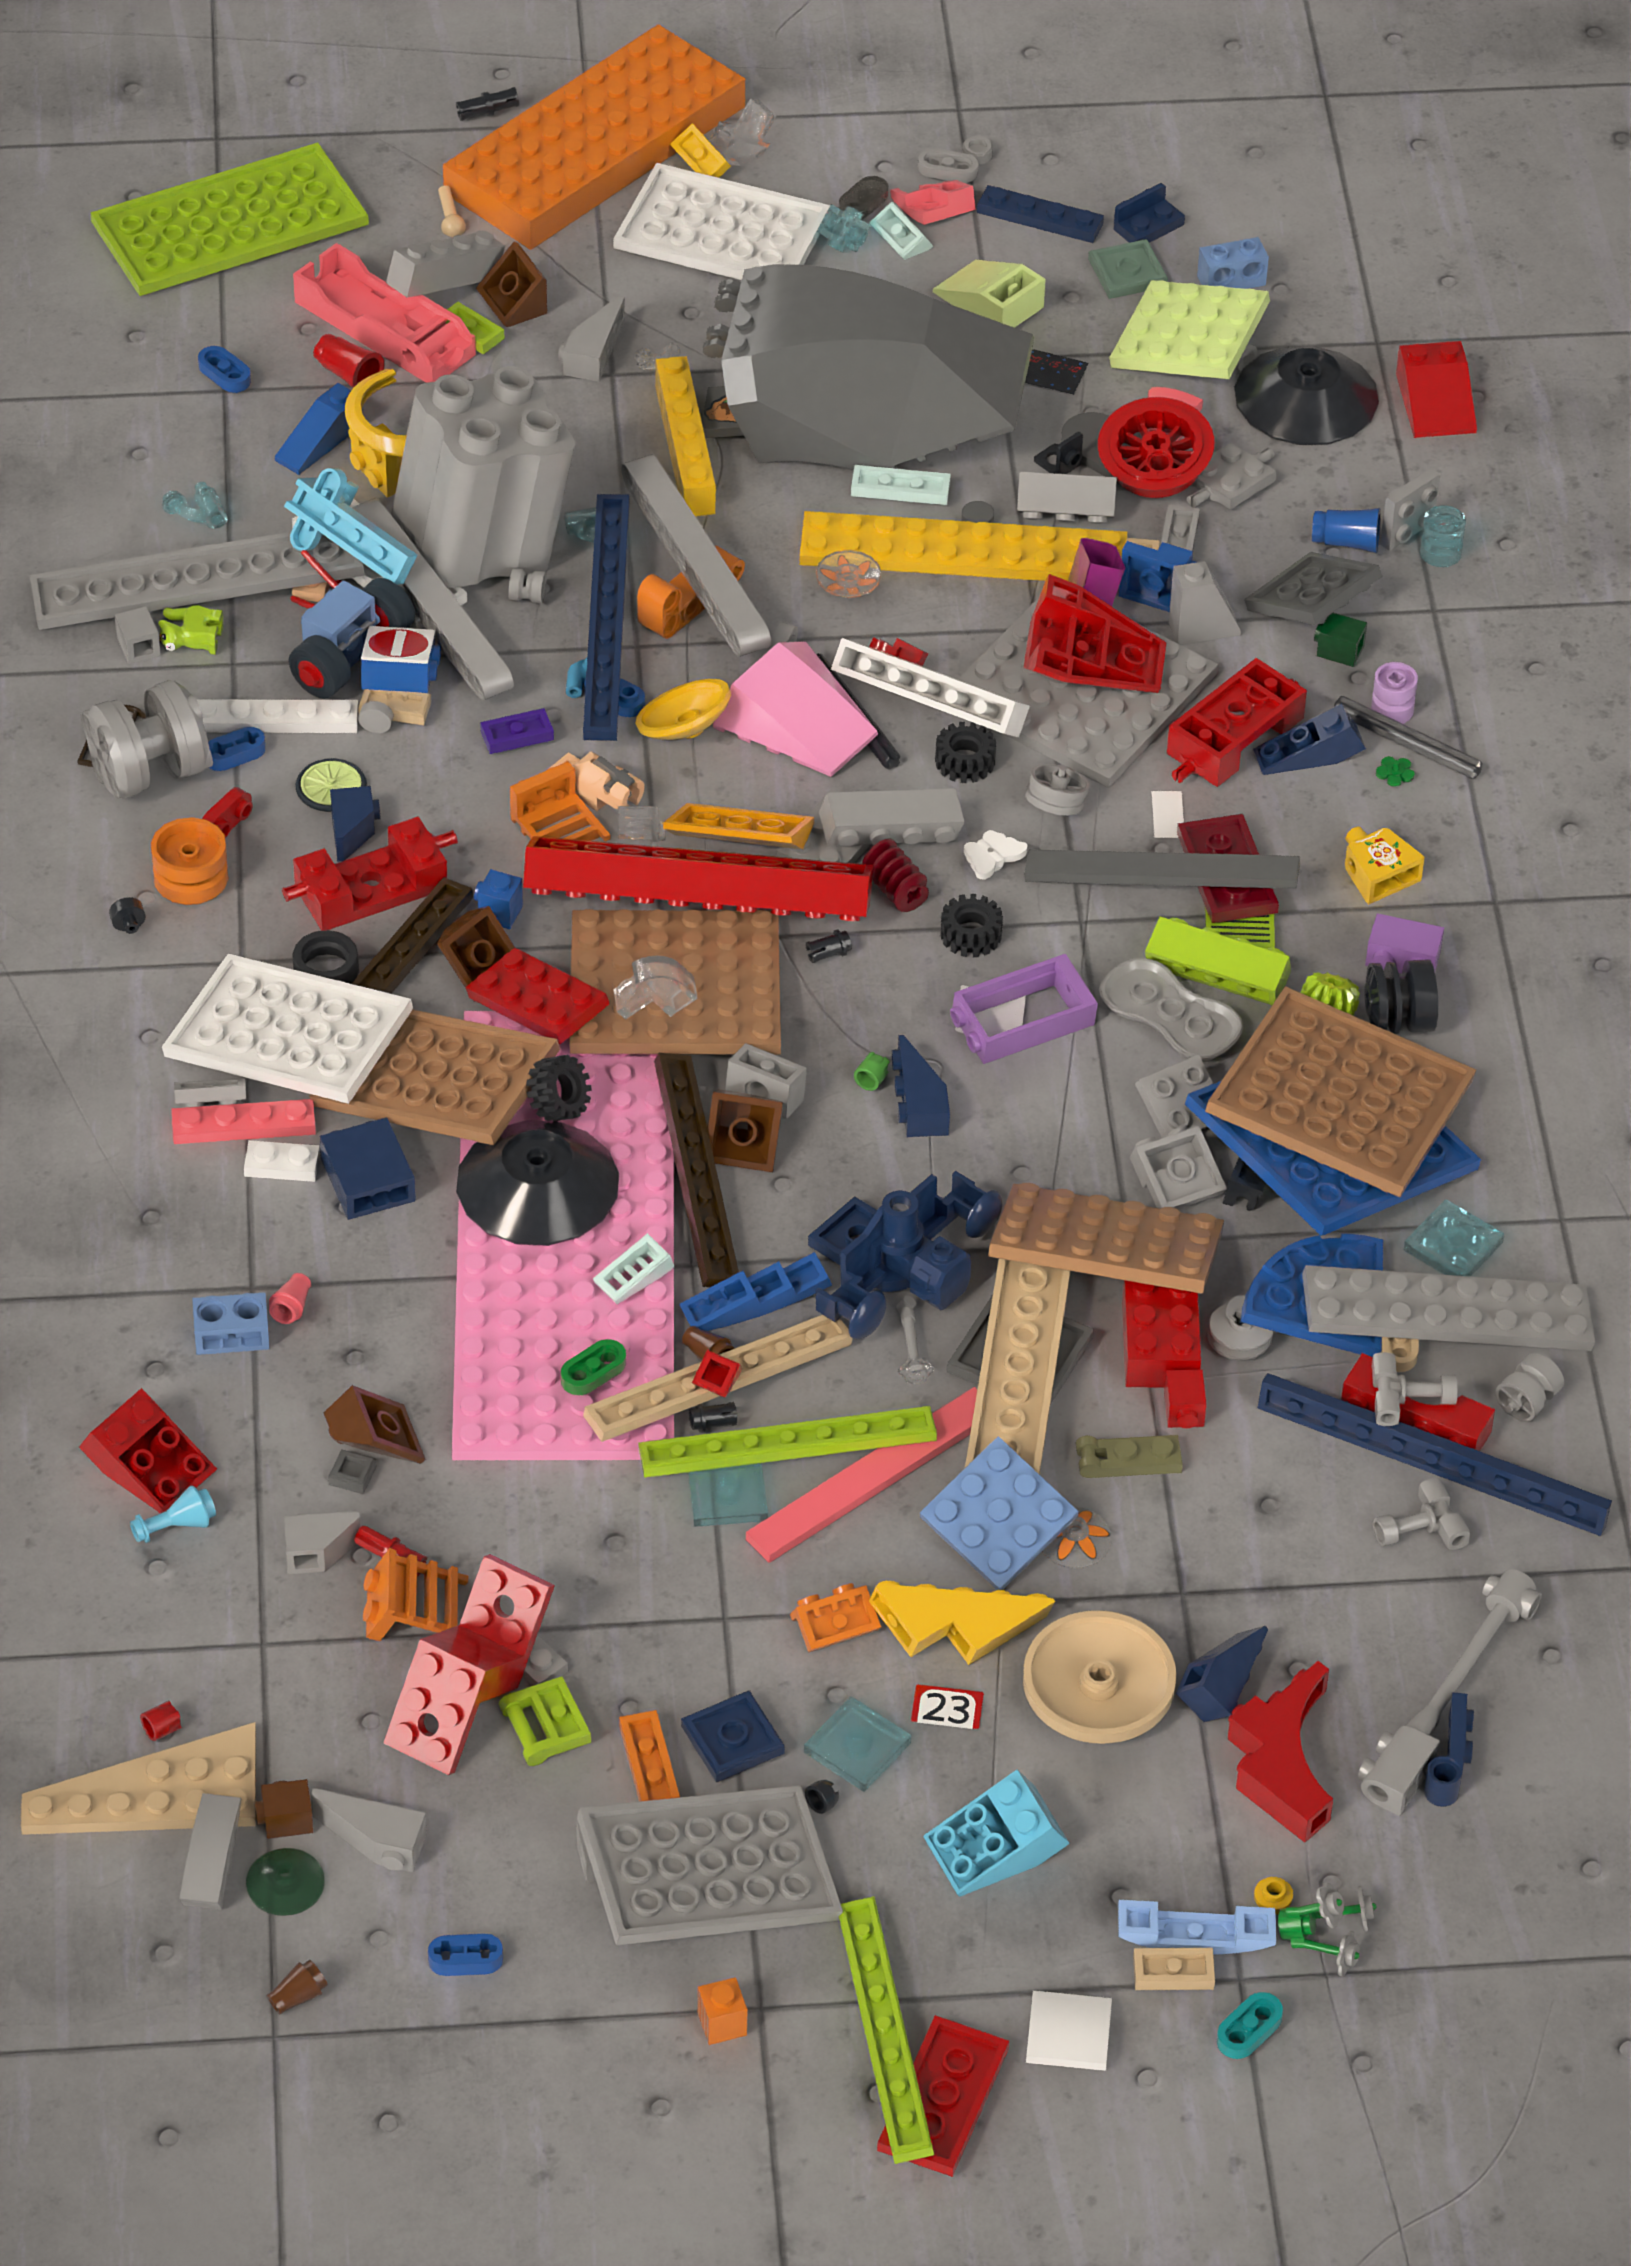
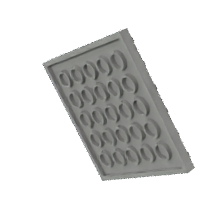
M1038 598L958 679L1029 705L1030 707L1019 737L1004 735L1109 788L1218 674L1219 664L1144 627L1167 642L1162 684L1159 693L1053 680L1023 668L1030 621L1039 600Z

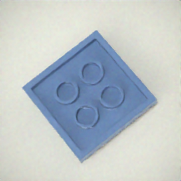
M998 1436L920 1512V1518L996 1590H1003L1078 1517L1079 1511Z

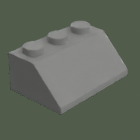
M1019 472L1017 511L1023 512V518L1042 519L1043 513L1056 514L1055 520L1075 521V515L1088 516V522L1107 523V517H1114L1117 477Z

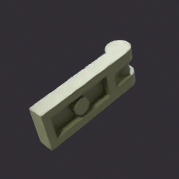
M1086 1435L1078 1438L1075 1442L1077 1454L1081 1457L1078 1463L1080 1475L1085 1478L1182 1473L1183 1463L1178 1435L1096 1439L1093 1436ZM1098 1457H1105L1106 1459L1100 1460Z

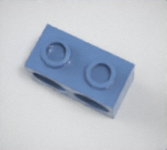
M1259 237L1200 247L1197 277L1201 285L1241 289L1265 286L1269 257Z
M265 1293L192 1298L196 1355L270 1349Z

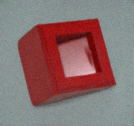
M707 1350L692 1384L726 1398L743 1368L741 1364Z

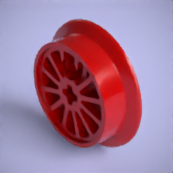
M1147 397L1121 406L1107 418L1098 436L1099 456L1107 471L1113 477H1117V482L1126 490L1149 498L1169 497L1191 486L1209 464L1215 444L1213 430L1201 412L1183 401L1167 397ZM1157 428V430H1152V431H1149V432H1148L1147 429ZM1163 429H1169L1172 431L1169 434L1163 432ZM1139 432L1142 436V439L1136 437L1133 434ZM1180 436L1185 437L1184 439L1176 441ZM1126 443L1130 446H1122V444Z

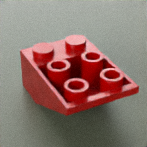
M142 1388L92 1430L79 1446L103 1474L160 1514L166 1512L189 1486L197 1488L217 1470L213 1463Z

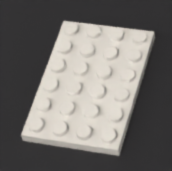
M656 163L613 238V248L742 280L744 269L772 264L804 265L830 216V205Z
M227 954L165 1041L162 1049L164 1057L349 1104L413 1010L410 998Z

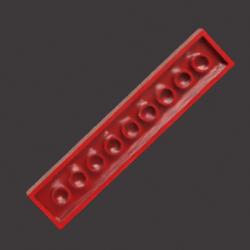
M533 836L525 849L523 888H531V893L538 895H550L552 890L566 891L565 896L573 898H584L586 893L600 894V899L608 901H618L620 896L634 897V902L652 904L655 899L668 900V905L678 907L688 906L689 902L702 903L703 908L713 910L723 909V905L737 906L736 910L740 912L752 913L757 912V908L771 909V914L791 915V911H802L809 918H825L826 914H837L840 920L860 921V917L867 916L870 907L873 865Z

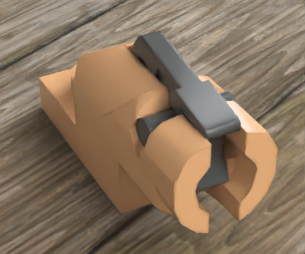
M592 751L581 760L568 752L551 766L555 767L569 761L575 768V793L584 804L595 811L608 804L615 809L629 812L630 806L627 804V800L638 805L644 793L643 781L629 773L626 769L614 766L605 758L598 756Z

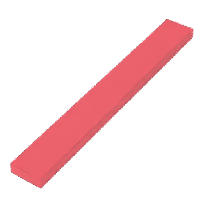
M975 1387L971 1388L932 1413L937 1431V1441L875 1449L746 1531V1541L770 1563L963 1440L971 1432L977 1389Z

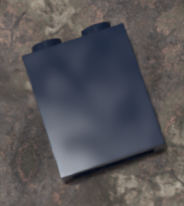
M387 1117L319 1136L321 1161L348 1220L416 1201L415 1177Z

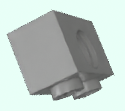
M745 1043L728 1060L726 1091L752 1094L784 1102L782 1118L787 1119L804 1101L807 1068Z

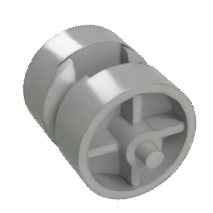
M1530 1353L1519 1363L1516 1371L1508 1375L1497 1386L1496 1398L1507 1414L1519 1421L1528 1422L1543 1409L1546 1401L1551 1400L1563 1388L1564 1377L1559 1367L1551 1359L1539 1353Z

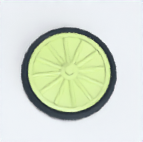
M337 758L317 760L309 764L299 773L295 783L296 792L301 801L310 808L324 812H331L330 789L367 786L365 775L359 767L349 761Z

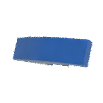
M814 1252L785 1268L778 1261L748 1278L744 1271H741L679 1305L690 1326H696L701 1330L709 1331L766 1315L815 1294L818 1288L824 1290L832 1286V1283Z

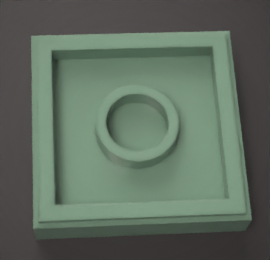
M1147 239L1089 251L1088 260L1109 299L1145 292L1151 280L1168 282V277Z

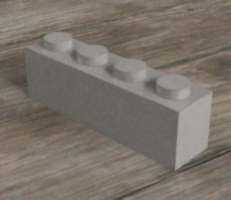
M477 231L473 234L456 235L453 238L432 240L429 243L412 244L408 247L395 249L386 283L407 298L479 283L502 257L505 245L496 240L490 232Z
M956 788L827 792L819 810L827 846L875 845L879 841L890 838L896 843L916 844L919 842L948 843L956 841L964 824Z

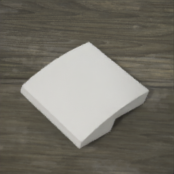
M1033 1990L1026 2063L1106 2071L1112 1998Z

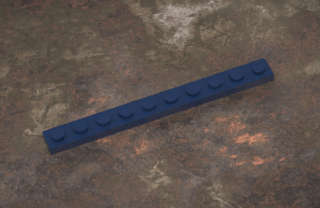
M597 494L583 740L617 741L630 509L629 494Z
M1267 1373L1262 1381L1257 1409L1601 1536L1606 1528L1612 1500L1402 1422L1393 1426L1376 1424L1375 1412Z

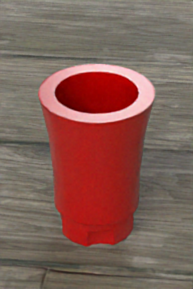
M332 334L323 335L313 351L314 358L325 369L336 374L352 388L363 379L384 370V358L380 353L364 349L342 337H335Z

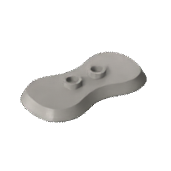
M1133 958L1120 963L1104 977L1099 987L1102 1000L1115 1014L1153 1027L1164 1035L1179 1054L1188 1059L1198 1054L1202 1062L1218 1057L1236 1043L1243 1031V1021L1232 1007L1220 1001L1205 998L1191 992L1179 982L1172 971L1165 965L1151 959Z

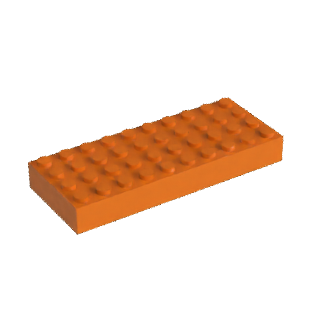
M657 24L444 163L443 186L450 187L455 201L532 250L652 170L656 163L661 164L676 154V150L670 143L692 123L704 135L745 107L746 79Z

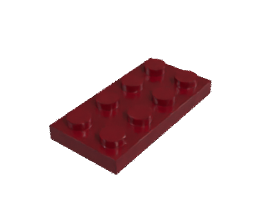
M1243 814L1177 823V835L1184 853L1259 855ZM1197 886L1211 923L1278 913L1279 902L1273 888Z

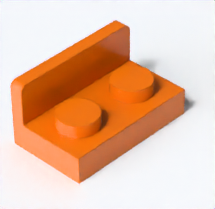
M849 1583L833 1589V1596L820 1599L819 1595L815 1594L797 1601L798 1607L790 1613L792 1621L797 1620L808 1652L878 1631L881 1628L877 1613L869 1602L870 1594L866 1585L855 1588L853 1583Z

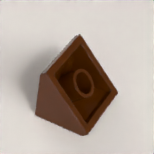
M514 241L476 287V290L506 327H511L547 314V280L519 243Z

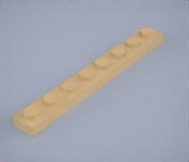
M824 1315L720 1354L741 1364L743 1368L730 1392L850 1346L853 1338L849 1335V1329L841 1319L833 1322ZM699 1362L585 1406L583 1417L601 1442H604L719 1397V1395L692 1384L701 1364Z

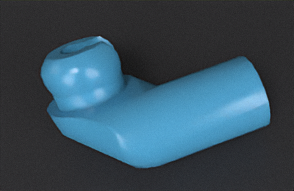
M587 658L572 664L568 670L566 694L571 698H578L582 694L587 672Z

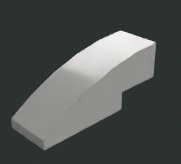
M202 1794L192 1831L179 1897L184 1906L222 1910L227 1875H230L242 1803L241 1798Z

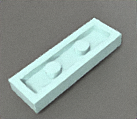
M855 465L851 484V496L947 505L951 474Z

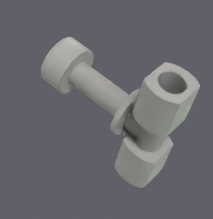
M1382 1352L1373 1355V1386L1378 1388L1375 1397L1376 1424L1381 1426L1397 1425L1400 1416L1399 1403L1405 1404V1397H1439L1440 1404L1456 1405V1375H1441L1440 1382H1406L1405 1375H1397L1394 1354Z
M1431 1478L1419 1484L1418 1497L1423 1504L1421 1506V1513L1394 1520L1390 1514L1376 1517L1373 1520L1374 1533L1382 1547L1397 1543L1399 1541V1534L1423 1527L1429 1533L1438 1531L1448 1550H1457L1469 1544L1470 1531L1460 1513L1451 1512L1449 1508L1450 1495L1440 1478Z

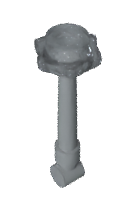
M906 1295L898 1303L896 1309L900 1313L901 1323L904 1325L909 1358L898 1369V1373L904 1378L906 1383L919 1385L926 1382L935 1370L925 1357H919L915 1330L916 1318L915 1312L912 1310L916 1306V1301L911 1296Z

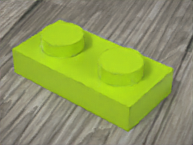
M459 301L447 309L460 317L469 332L475 336L476 351L481 354H485L505 339L503 328Z

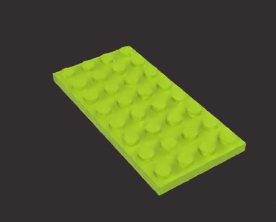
M318 142L90 212L92 224L139 296L369 225L367 212Z

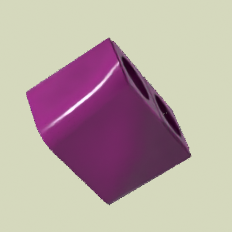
M1081 538L1068 578L1069 582L1080 585L1110 606L1113 605L1125 570L1117 547L1107 542Z

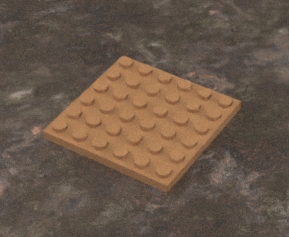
M572 910L571 976L606 993L610 1004L570 1036V1054H658L659 1052L670 1054H735L747 1043L771 1054L781 1055L779 915L771 914V911L757 910V912L752 913L732 910Z
M1285 986L1208 1100L1205 1112L1244 1128L1255 1135L1280 1144L1287 1149L1314 1159L1321 1164L1348 1174L1350 1177L1375 1186L1384 1192L1401 1197L1472 1083L1476 1069Z

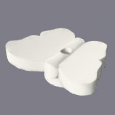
M989 830L983 834V838L978 840L977 843H966L964 845V854L967 861L971 863L970 866L975 871L976 877L985 880L990 878L994 872L1000 870L1004 862H1015L1025 857L1028 846L1025 842L1017 841L1012 837L1006 838L1003 833Z

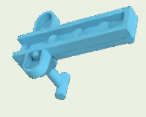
M327 468L319 474L318 478L297 479L295 484L299 487L292 501H286L284 505L285 508L298 516L290 534V541L295 549L299 551L312 550L318 545L322 535H325L383 578L391 580L397 585L404 584L418 555L350 507L359 489L358 485L350 481L347 482L346 474L339 468Z

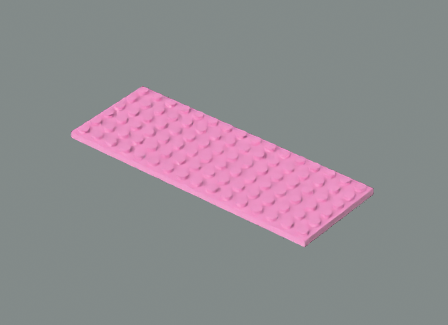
M464 1011V1020L542 1036L496 1011ZM570 1037L562 1044H559L560 1050L556 1056L570 1055V1057L577 1058V1064L582 1063L585 1066L582 1073L589 1074L590 1079L585 1081L586 1085H591L592 1091L586 1092V1095L591 1097L590 1103H585L586 1111L580 1113L581 1116L577 1118L560 1120L559 1122L587 1131L609 1150L619 1171L618 1198L603 1222L579 1238L550 1246L517 1245L487 1234L466 1216L459 1200L452 1460H640L639 1442L674 1438V1414L604 1442H601L583 1417L585 1406L674 1372V1268L619 1304H616L593 1281L596 1275L647 1233L671 1256L674 1264V1152L654 1064L658 1054H570ZM557 1078V1091L561 1098V1085ZM527 1097L508 1125L526 1120H546H544V1117H539L536 1114L539 1108L532 1109L530 1103L534 1101L533 1097ZM460 1138V1163L472 1145L477 1141ZM650 1257L644 1259L648 1264L653 1261ZM638 1264L632 1266L638 1273L643 1270ZM627 1271L621 1273L627 1281L633 1278ZM615 1278L608 1281L616 1290L622 1287ZM612 1339L624 1346L626 1350V1366L620 1374L585 1395H573L564 1390L561 1385V1368L566 1361L600 1340Z

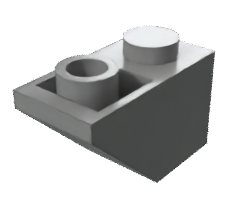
M337 1511L320 1514L301 1513L284 1516L287 1573L326 1572L356 1545L354 1538L360 1528L359 1511Z

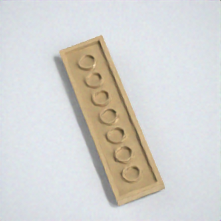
M999 1258L965 1468L999 1436L1040 1475L1071 1274L1070 1270Z

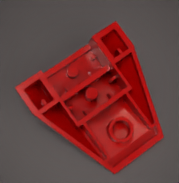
M1049 574L1030 621L1023 668L1061 682L1159 693L1162 684L1167 642L1080 585Z

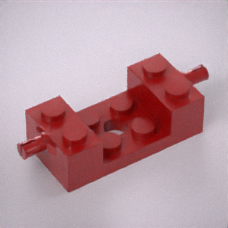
M1255 658L1169 725L1167 754L1182 764L1172 771L1173 779L1175 781L1178 779V783H1182L1188 776L1195 773L1216 787L1220 786L1239 771L1241 751L1270 728L1279 734H1283L1304 719L1307 690L1301 687L1293 678H1287L1266 663ZM1243 711L1245 714L1235 715L1231 712Z
M417 816L388 826V846L336 864L333 863L325 848L294 858L295 884L283 887V896L286 902L301 897L321 931L330 930L428 896L443 877L447 878V860L440 849L458 844L456 833H454V830L434 836L427 830L420 817ZM377 881L379 884L370 886L365 884V882Z

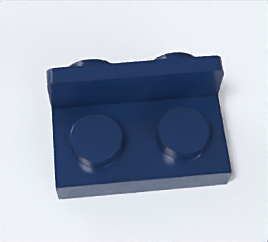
M1159 183L1116 205L1113 230L1129 243L1145 239L1150 243L1183 226L1185 215L1165 199L1166 186Z

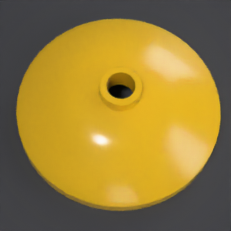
M702 679L670 689L650 701L638 713L635 721L638 731L649 738L662 740L697 737L713 724L725 710L731 697L730 688L725 681L720 679Z

